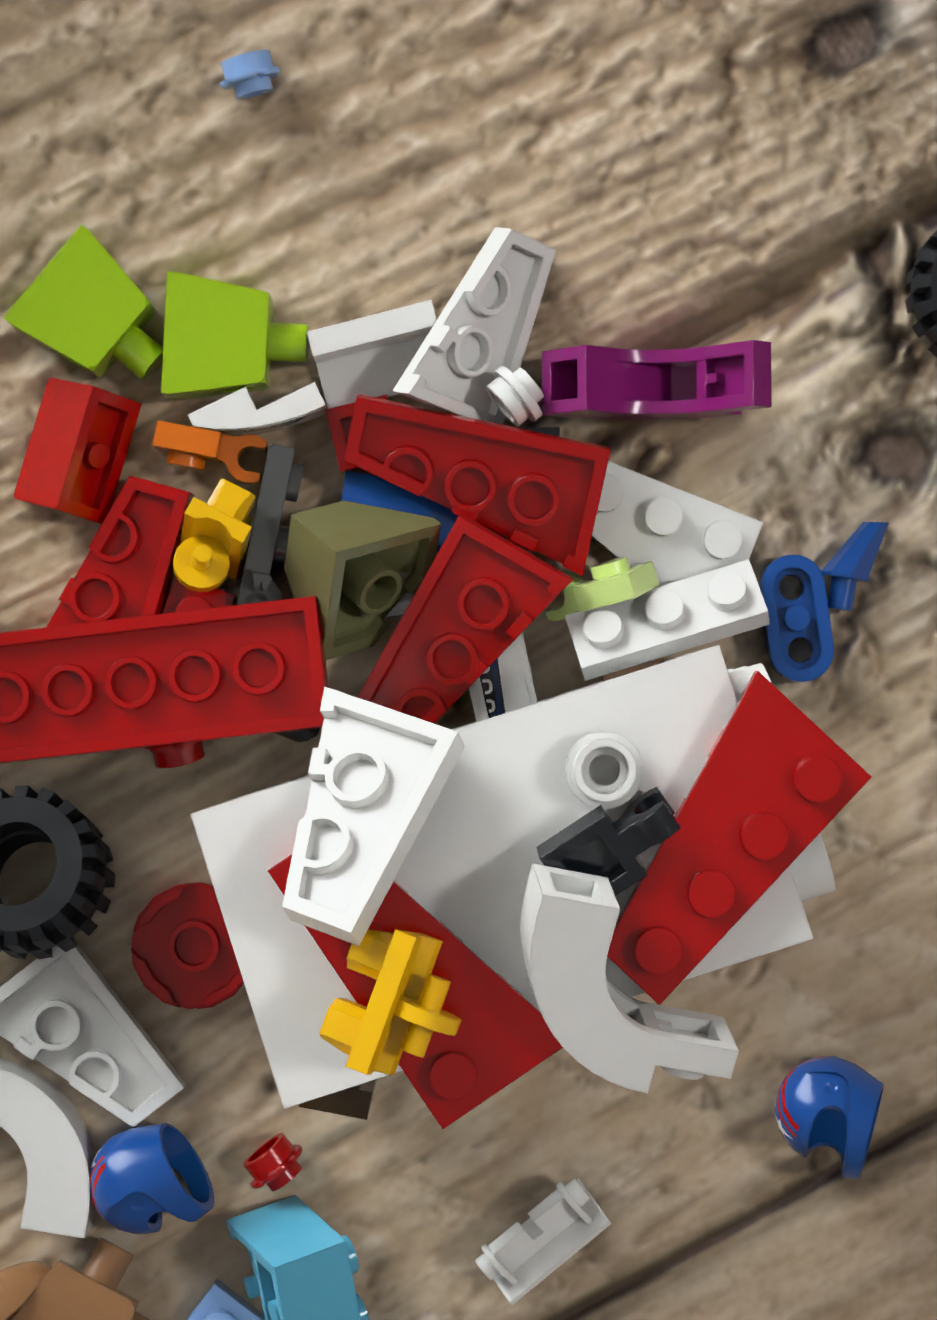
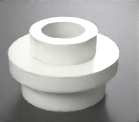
M502 365L494 371L496 379L486 386V391L495 405L511 423L519 427L527 419L535 422L542 416V411L537 403L544 398V395L525 370L519 367L512 373Z
M598 731L582 737L574 744L567 756L565 775L569 788L580 801L594 808L602 805L604 809H610L623 805L638 791L643 778V762L637 748L626 737L614 732ZM604 754L609 755L618 764V775L610 784L599 785L591 779L589 766L595 757Z

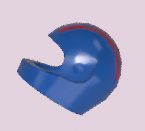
M819 1056L805 1060L785 1076L778 1089L775 1100V1117L779 1131L787 1144L804 1158L808 1156L813 1148L818 1146H829L835 1149L841 1158L842 1178L860 1179L871 1142L884 1084L857 1064L837 1056Z
M169 1123L133 1127L111 1136L97 1152L90 1166V1193L93 1205L106 1222L121 1231L133 1234L159 1232L162 1226V1212H169L173 1216L187 1222H195L212 1210L215 1204L212 1184L201 1159L185 1136ZM172 1168L182 1175L191 1195L181 1185Z

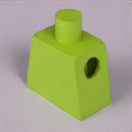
M82 224L3 317L20 333L99 378L118 359L139 378L144 380L163 360V347L142 330L153 317L156 309L93 234Z
M167 271L161 394L168 401H181L229 395L244 387L249 392L269 389L271 361L307 362L309 344L307 332L309 331V325L273 322V300L268 292L185 273Z

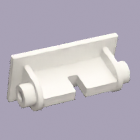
M574 1178L567 1185L560 1181L553 1193L528 1212L530 1218L522 1225L517 1221L491 1244L486 1242L481 1246L484 1253L475 1260L477 1265L490 1280L494 1279L511 1305L515 1304L612 1224L579 1178Z

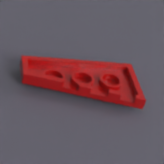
M358 394L344 460L417 496L422 495L451 509V512L458 516L463 514L475 522L508 537L510 541L532 552L535 550L562 563L563 567L583 576L611 450L610 447Z
M129 475L90 543V551L74 578H70L58 600L61 602L46 627L161 614L174 569L173 558L177 547L181 543L184 513L195 495L188 491Z
M463 514L458 516L357 698L435 724L574 578Z
M754 671L738 705L725 728L722 729L707 756L706 763L674 816L681 828L671 837L661 842L653 859L645 869L647 876L638 881L616 922L607 957L659 1006L872 777L759 671Z
M292 854L268 870L283 895H285ZM394 880L368 930L394 933L395 929L418 932L443 941L431 975L451 982L442 1010L462 1020L456 1036L433 1031L423 1058L403 1051L398 1063L441 1128L444 1129L563 1047L554 1037L537 1008ZM305 926L355 1001L367 1007L377 980L347 968V955L352 943Z

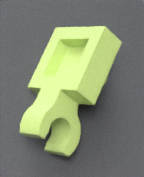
M627 556L611 559L591 566L592 578L582 579L568 569H558L574 579L563 590L564 604L546 612L548 620L560 621L565 619V615L639 597L660 585L653 561L629 566Z

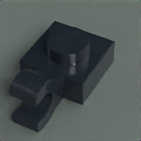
M655 787L635 799L615 822L612 821L602 805H599L536 848L539 859L544 866L608 877L616 896L647 876L644 864L638 855L650 847L665 841L681 827L673 816L675 814L674 810L658 787Z

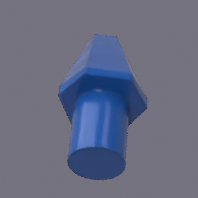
M863 522L821 570L823 575L832 577L828 608L852 611L857 581L868 582L869 574L889 524L888 522Z

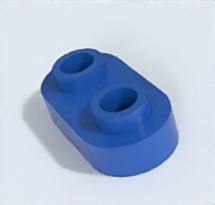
M801 555L782 556L767 565L759 580V588L768 609L770 621L769 625L764 626L768 658L773 669L781 677L794 682L811 681L826 672L834 656V643L825 581L819 567L810 559ZM785 576H793L801 584L800 595L794 600L784 598L779 591V583ZM795 638L805 640L810 647V655L802 663L793 661L788 654V646Z

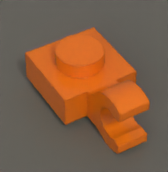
M157 420L153 446L160 452L168 453L166 463L169 465L204 471L206 460L218 463L223 462L226 464L229 473L237 481L247 485H256L261 483L262 475L254 471L243 470L240 466V456L245 450L251 448L267 451L268 442L252 434L230 436L218 431Z

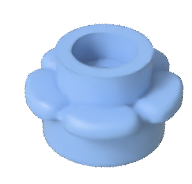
M257 50L240 54L221 62L225 80L219 84L224 90L234 89L237 99L259 96L273 90L271 79L279 76L280 68L274 67L270 50Z

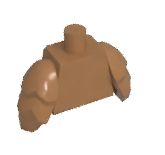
M101 1237L83 1270L61 1259L53 1267L42 1261H26L0 1270V1320H149V1318L136 1311L139 1302L137 1299L116 1289L134 1255Z

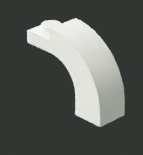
M532 863L521 908V948L542 1017L561 1046L577 1062L592 1073L624 1088L647 1094L655 1066H661L668 1073L683 1079L698 1080L703 1078L705 1074L731 1079L739 1050L723 1016L639 1001L620 991L606 977L607 955L620 911L608 877Z
M0 1058V1127L9 1133L19 1146L27 1169V1190L20 1228L85 1238L93 1227L96 1211L90 1193V1166L96 1153L88 1129L74 1105L52 1082L24 1065Z

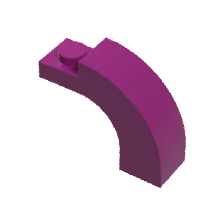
M748 340L707 347L670 350H637L581 345L542 351V393L544 395V398H542V415L610 420L692 419L742 415L744 410L772 407L771 342Z

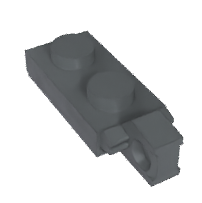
M272 444L267 449L236 605L276 601L282 598V593L272 580L270 571L272 563L284 565L290 527L280 525L284 501L297 502L304 465L292 463L295 448Z

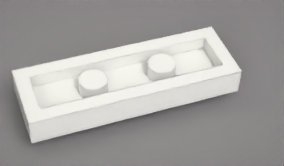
M749 559L653 588L634 599L565 615L585 681L770 624L768 609Z

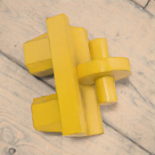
M221 479L208 503L193 497L184 513L181 543L177 547L173 558L174 574L178 581L187 589L196 592L211 591L219 587L227 576L236 581L246 559L252 528L250 526L251 518L248 514L255 503L256 496L228 480Z
M395 929L394 933L367 930L359 946L351 944L347 955V968L377 981L367 1007L346 998H335L327 1010L319 1032L322 1039L349 1055L346 1067L365 1075H372L373 1071L394 1075L403 1051L422 1058L425 1056L433 1031L451 1036L457 1035L462 1020L442 1010L451 982L431 975L443 941L423 933Z

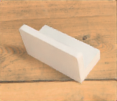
M432 300L307 332L328 409L354 403L358 394L371 397L387 394L388 398L400 395L393 392V389L437 321Z

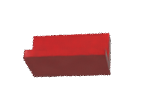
M50 378L46 384L15 488V499L102 524L112 506L142 404L92 385Z

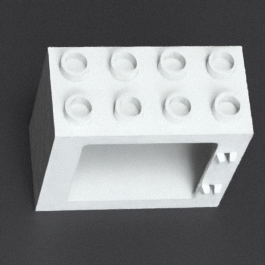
M716 645L671 658L663 663L604 682H596L538 701V703L492 718L453 728L452 730L458 731L465 748L394 880L540 1011L526 969L520 937L521 908L532 863L544 865L539 859L536 847L595 809L580 801L568 786L565 764L571 748L578 740L590 733L609 731L626 737L639 751L643 762L642 782L638 791L629 801L618 807L605 809L613 822L622 816L626 808L635 799L655 787H658L676 814L706 763L707 756L722 729L725 728L738 705L754 671H759L771 682L762 663H758L749 667L742 666L736 669H727L720 646ZM605 754L595 757L589 766L591 779L599 785H607L613 782L618 775L616 760ZM309 775L243 795L191 814L284 1109L388 1076V1074L373 1071L372 1075H365L346 1067L349 1055L320 1037L319 1032L327 1010L335 998H346L353 1002L356 1001L306 927L290 920L282 907L284 895L268 872L270 868L293 853L298 822L306 815L312 784ZM820 833L684 980L814 939L802 902L835 892L836 890L831 864ZM661 843L650 847L638 855L645 869L653 859ZM638 882L615 896L620 907L618 917ZM607 957L606 977L616 988L630 997L646 993ZM399 1064L395 1073L403 1071Z

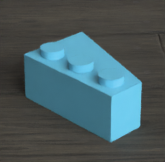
M296 1195L226 1220L231 1240L238 1239L247 1248L254 1274L243 1278L248 1298L252 1299L261 1296L265 1320H369L365 1305L355 1291L353 1274L358 1272L359 1263L352 1242L346 1235L340 1236Z

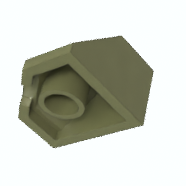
M345 500L291 514L284 570L294 598L316 596L326 660L374 646L390 627L383 619L407 592L413 596L415 595L436 557L441 523L435 518Z

